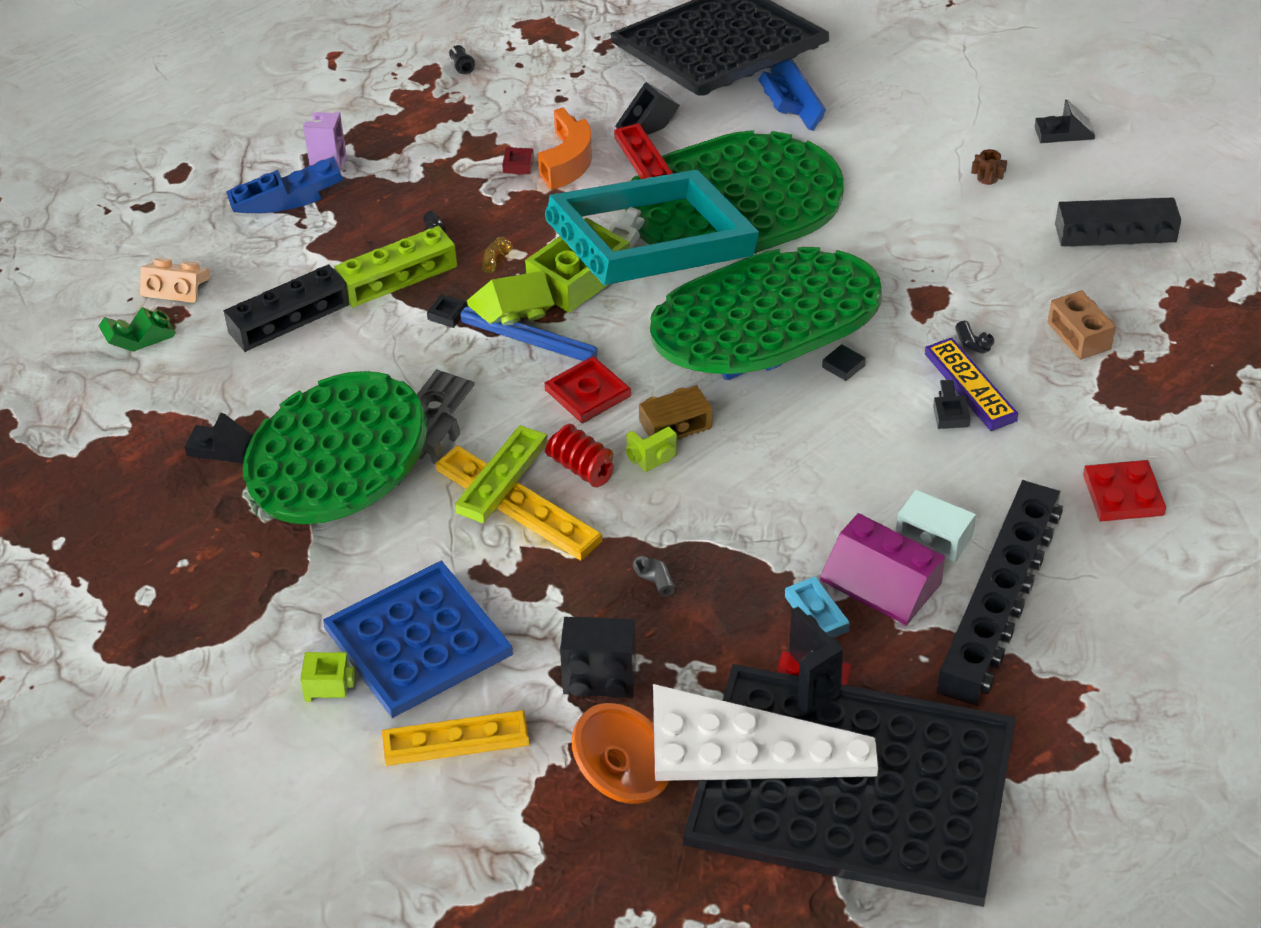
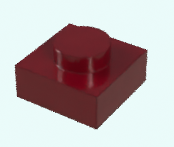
M506 147L502 163L503 173L516 175L531 174L534 149Z

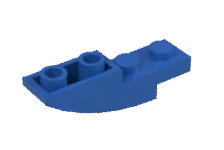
M334 156L304 169L294 171L285 177H281L278 170L263 174L257 179L237 185L233 189L226 191L233 212L271 213L305 206L322 200L319 194L320 190L344 180Z

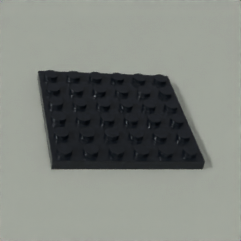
M691 0L610 33L613 44L697 96L708 95L715 89L729 86L734 81L753 76L760 70L774 67L779 62L793 59L798 54L817 49L820 45L829 42L828 31L771 0Z

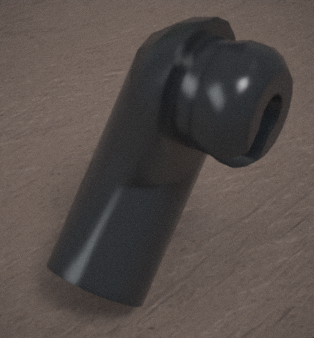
M428 211L423 217L427 227L425 231L440 226L446 233L445 224L436 212Z
M960 321L955 326L963 347L981 354L991 350V346H993L995 341L990 333L987 335L986 332H982L979 337L974 335L968 321Z

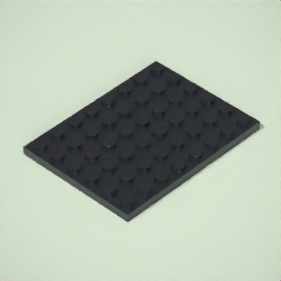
M736 664L732 665L722 701L875 737L878 773L877 776L699 780L683 835L684 846L984 907L1016 717L841 684L838 697L806 715L798 707L799 676Z

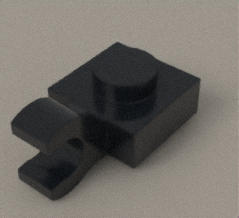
M953 379L940 380L941 391L938 393L939 397H934L933 402L938 429L969 427L971 418L966 395L956 396Z

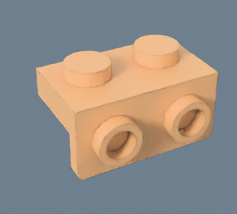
M155 258L154 262L141 267L140 295L194 303L198 300V285L209 280L210 268L199 267L197 262H182V265L172 264L171 259Z

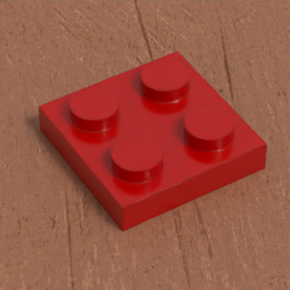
M1149 460L1085 465L1083 476L1099 522L1164 516L1166 505Z

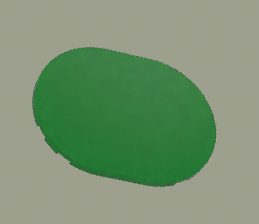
M754 130L740 131L662 155V158L673 174L698 170L759 231L754 253L801 238L820 229L834 217L843 200V174L833 157L818 145L808 140L802 142L793 139L791 134L771 131L770 134H754ZM639 175L634 176L631 181L639 180L641 178L639 177ZM686 198L633 207L641 211L639 217L645 220L638 232L640 238L648 245L718 232Z
M798 247L795 252L780 253V249L766 251L695 278L670 292L666 296V301L661 305H657L650 317L651 340L653 346L662 357L686 369L716 374L745 373L767 369L846 337L868 323L881 305L882 286L880 277L876 270L866 261L840 250H837L835 254L821 252L820 247Z

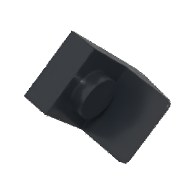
M1065 99L1063 116H1048L1035 119L1034 127L1040 143L1095 139V133L1089 118L1067 99Z
M220 413L214 427L195 425L184 448L186 456L243 464L247 447L253 435L229 416Z

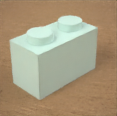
M915 489L897 514L896 532L944 555L946 559L956 562L973 537L976 514Z

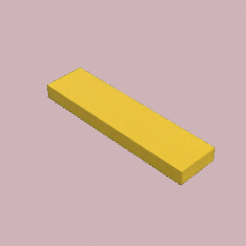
M524 710L382 730L386 766L529 746Z

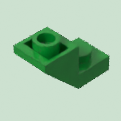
M141 307L130 324L121 319L115 321L104 317L98 325L108 344L132 352L172 338L176 333L169 322L170 318L164 312L157 309L152 311Z

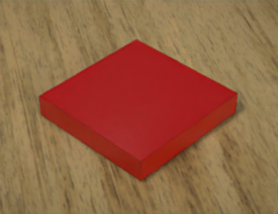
M594 356L544 382L545 391L582 424L631 397V388Z

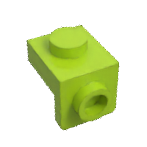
M669 426L644 440L633 430L626 434L627 446L625 451L627 457L632 463H637L645 472L663 463H667L677 456V435Z

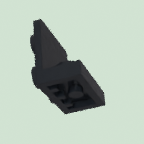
M798 606L791 610L789 653L800 664L798 707L806 715H809L840 695L843 648L835 637H830L819 626L812 615H807Z

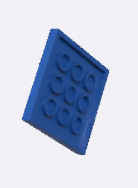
M442 560L323 619L325 630L340 650L347 652L349 662L355 667V670L391 718L406 712L513 655V647Z

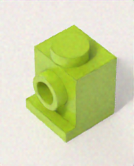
M305 652L300 678L305 702H312V698H346L347 688H354L356 680L355 667H349L347 652Z

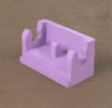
M312 113L313 120L322 121H308L303 126L309 164L311 166L320 160L334 156L341 172L347 158L341 113Z

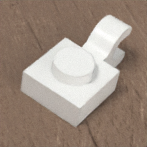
M632 207L627 210L621 223L613 220L608 228L609 231L627 240L630 243V248H633L640 237L638 230L645 221L644 218L639 217L641 211Z

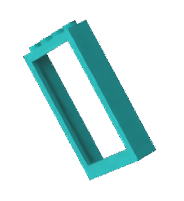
M698 170L552 194L549 196L548 207L545 210V220L552 226L562 240L568 244L603 285L750 257L754 254L759 231ZM686 198L718 232L613 252L582 217Z

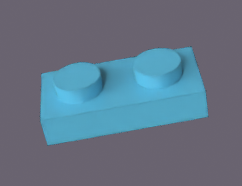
M815 576L785 588V598L793 608L798 606L807 615H812L819 626L830 637H837L849 632L850 622Z

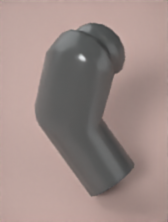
M638 556L633 561V569L636 574L642 579L654 582L660 596L667 597L674 593L673 581L667 566L663 562L646 556Z

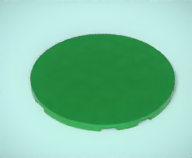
M372 371L348 372L317 381V386L303 393L299 390L279 404L281 409L270 419L265 418L254 433L244 457L243 478L248 492L257 506L271 517L280 521L295 524H317L338 520L359 512L393 490L416 463L423 449L427 434V418L424 407L415 391L404 381L393 379L389 374Z

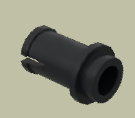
M453 46L456 53L450 49L449 56L455 63V69L460 74L471 73L474 70L475 60L466 53L463 46Z

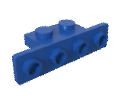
M786 59L777 63L771 68V73L763 71L758 80L764 88L765 94L772 100L774 108L783 114L789 112L799 115L806 127L814 131L822 120L826 108L794 60Z

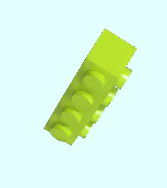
M440 226L337 264L334 266V270L346 282L349 303L354 308L456 268L455 244Z

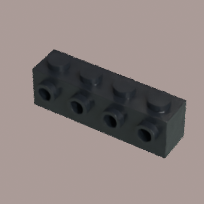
M1174 197L1058 202L1055 226L1061 246L1132 245L1177 242L1182 219Z
M327 264L223 311L228 333L241 349L246 352L349 306L350 303L346 282L330 264Z

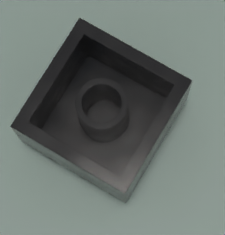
M564 617L560 645L563 694L609 696L612 698L634 697L636 675L635 620Z

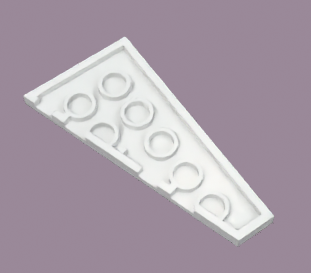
M653 684L655 781L877 776L878 762L875 737Z

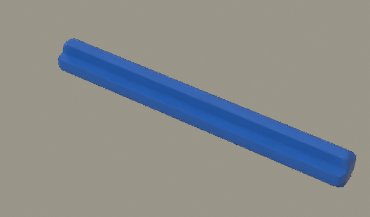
M466 306L461 312V321L464 324L580 361H585L592 356L597 358L598 348L596 346L521 322L506 326L502 325V322L489 324L469 306Z

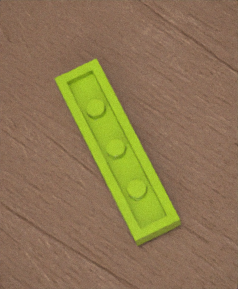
M519 425L456 501L455 513L484 524L546 447L548 442L547 434Z

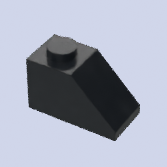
M645 81L615 127L618 129L640 123L647 135L666 127L680 105L665 92Z

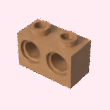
M1083 290L1051 300L1048 324L1080 360L1112 349L1116 326Z

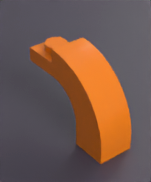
M564 107L554 110L555 133L563 143L538 153L539 175L551 190L565 186L578 179L586 172L592 160L591 129L586 119L576 121L575 117L570 116Z

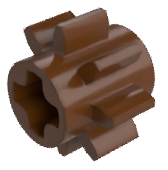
M984 150L980 155H975L971 174H977V180L983 184H994L998 179L1003 180L1007 168V160H1001V154L996 150Z

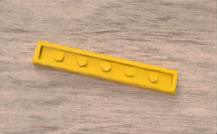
M458 445L435 463L436 471L465 489L470 486L487 465L486 462ZM518 482L497 507L503 513L580 561L603 542L602 533Z

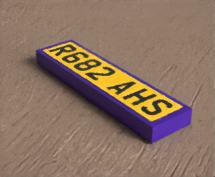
M952 337L926 346L925 355L946 380L953 379L956 392L960 396L966 395L968 406L990 431L1018 421L1019 413Z

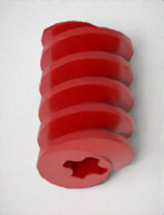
M570 423L564 425L547 442L545 448L546 455L552 457L557 463H561L564 468L571 470L573 474L580 476L583 481L589 482L592 487L598 488L603 486L612 476L614 464L612 463L613 451L609 448L604 449L602 443L595 442L593 437L586 436L585 432L577 430L575 425Z

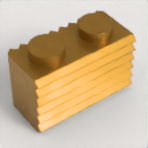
M698 385L689 388L681 387L673 393L661 397H650L644 402L639 403V422L648 436L669 426L676 432L677 438L682 439L683 436L687 437L694 433L698 434L700 431L704 432L706 429L710 430L712 428V407L703 393H701Z

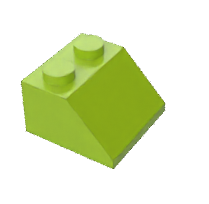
M544 271L492 279L467 300L468 306L489 324L502 322L504 326L514 324L520 318L527 317L529 321L540 319L545 316V311L554 305Z

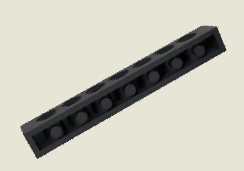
M1025 480L1021 481L940 669L937 687L938 694L978 706L983 693L989 695L995 674L991 673L993 667L999 669L1004 658L1005 649L1002 648L1004 642H1011L1015 630V623H1012L1014 617L1020 619L1024 609L1025 599L1022 598L1023 594L1031 593L1035 580V575L1032 572L1033 570H1040L1045 551L1041 550L1043 546L1049 548L1054 534V528H1051L1052 524L1058 525L1064 507L1058 504L1061 491Z

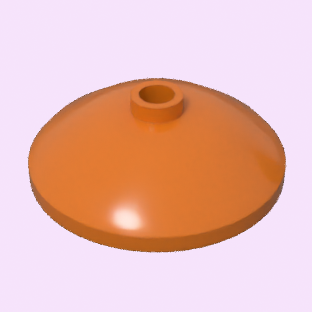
M603 703L589 708L578 719L572 732L573 754L581 772L597 790L619 802L641 804L653 800L666 788L669 781H655L654 724L648 718L625 705Z

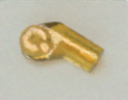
M506 237L495 238L483 251L482 269L484 272H495L497 256L500 253L506 256L509 255V251H512L513 244L511 241L506 240Z

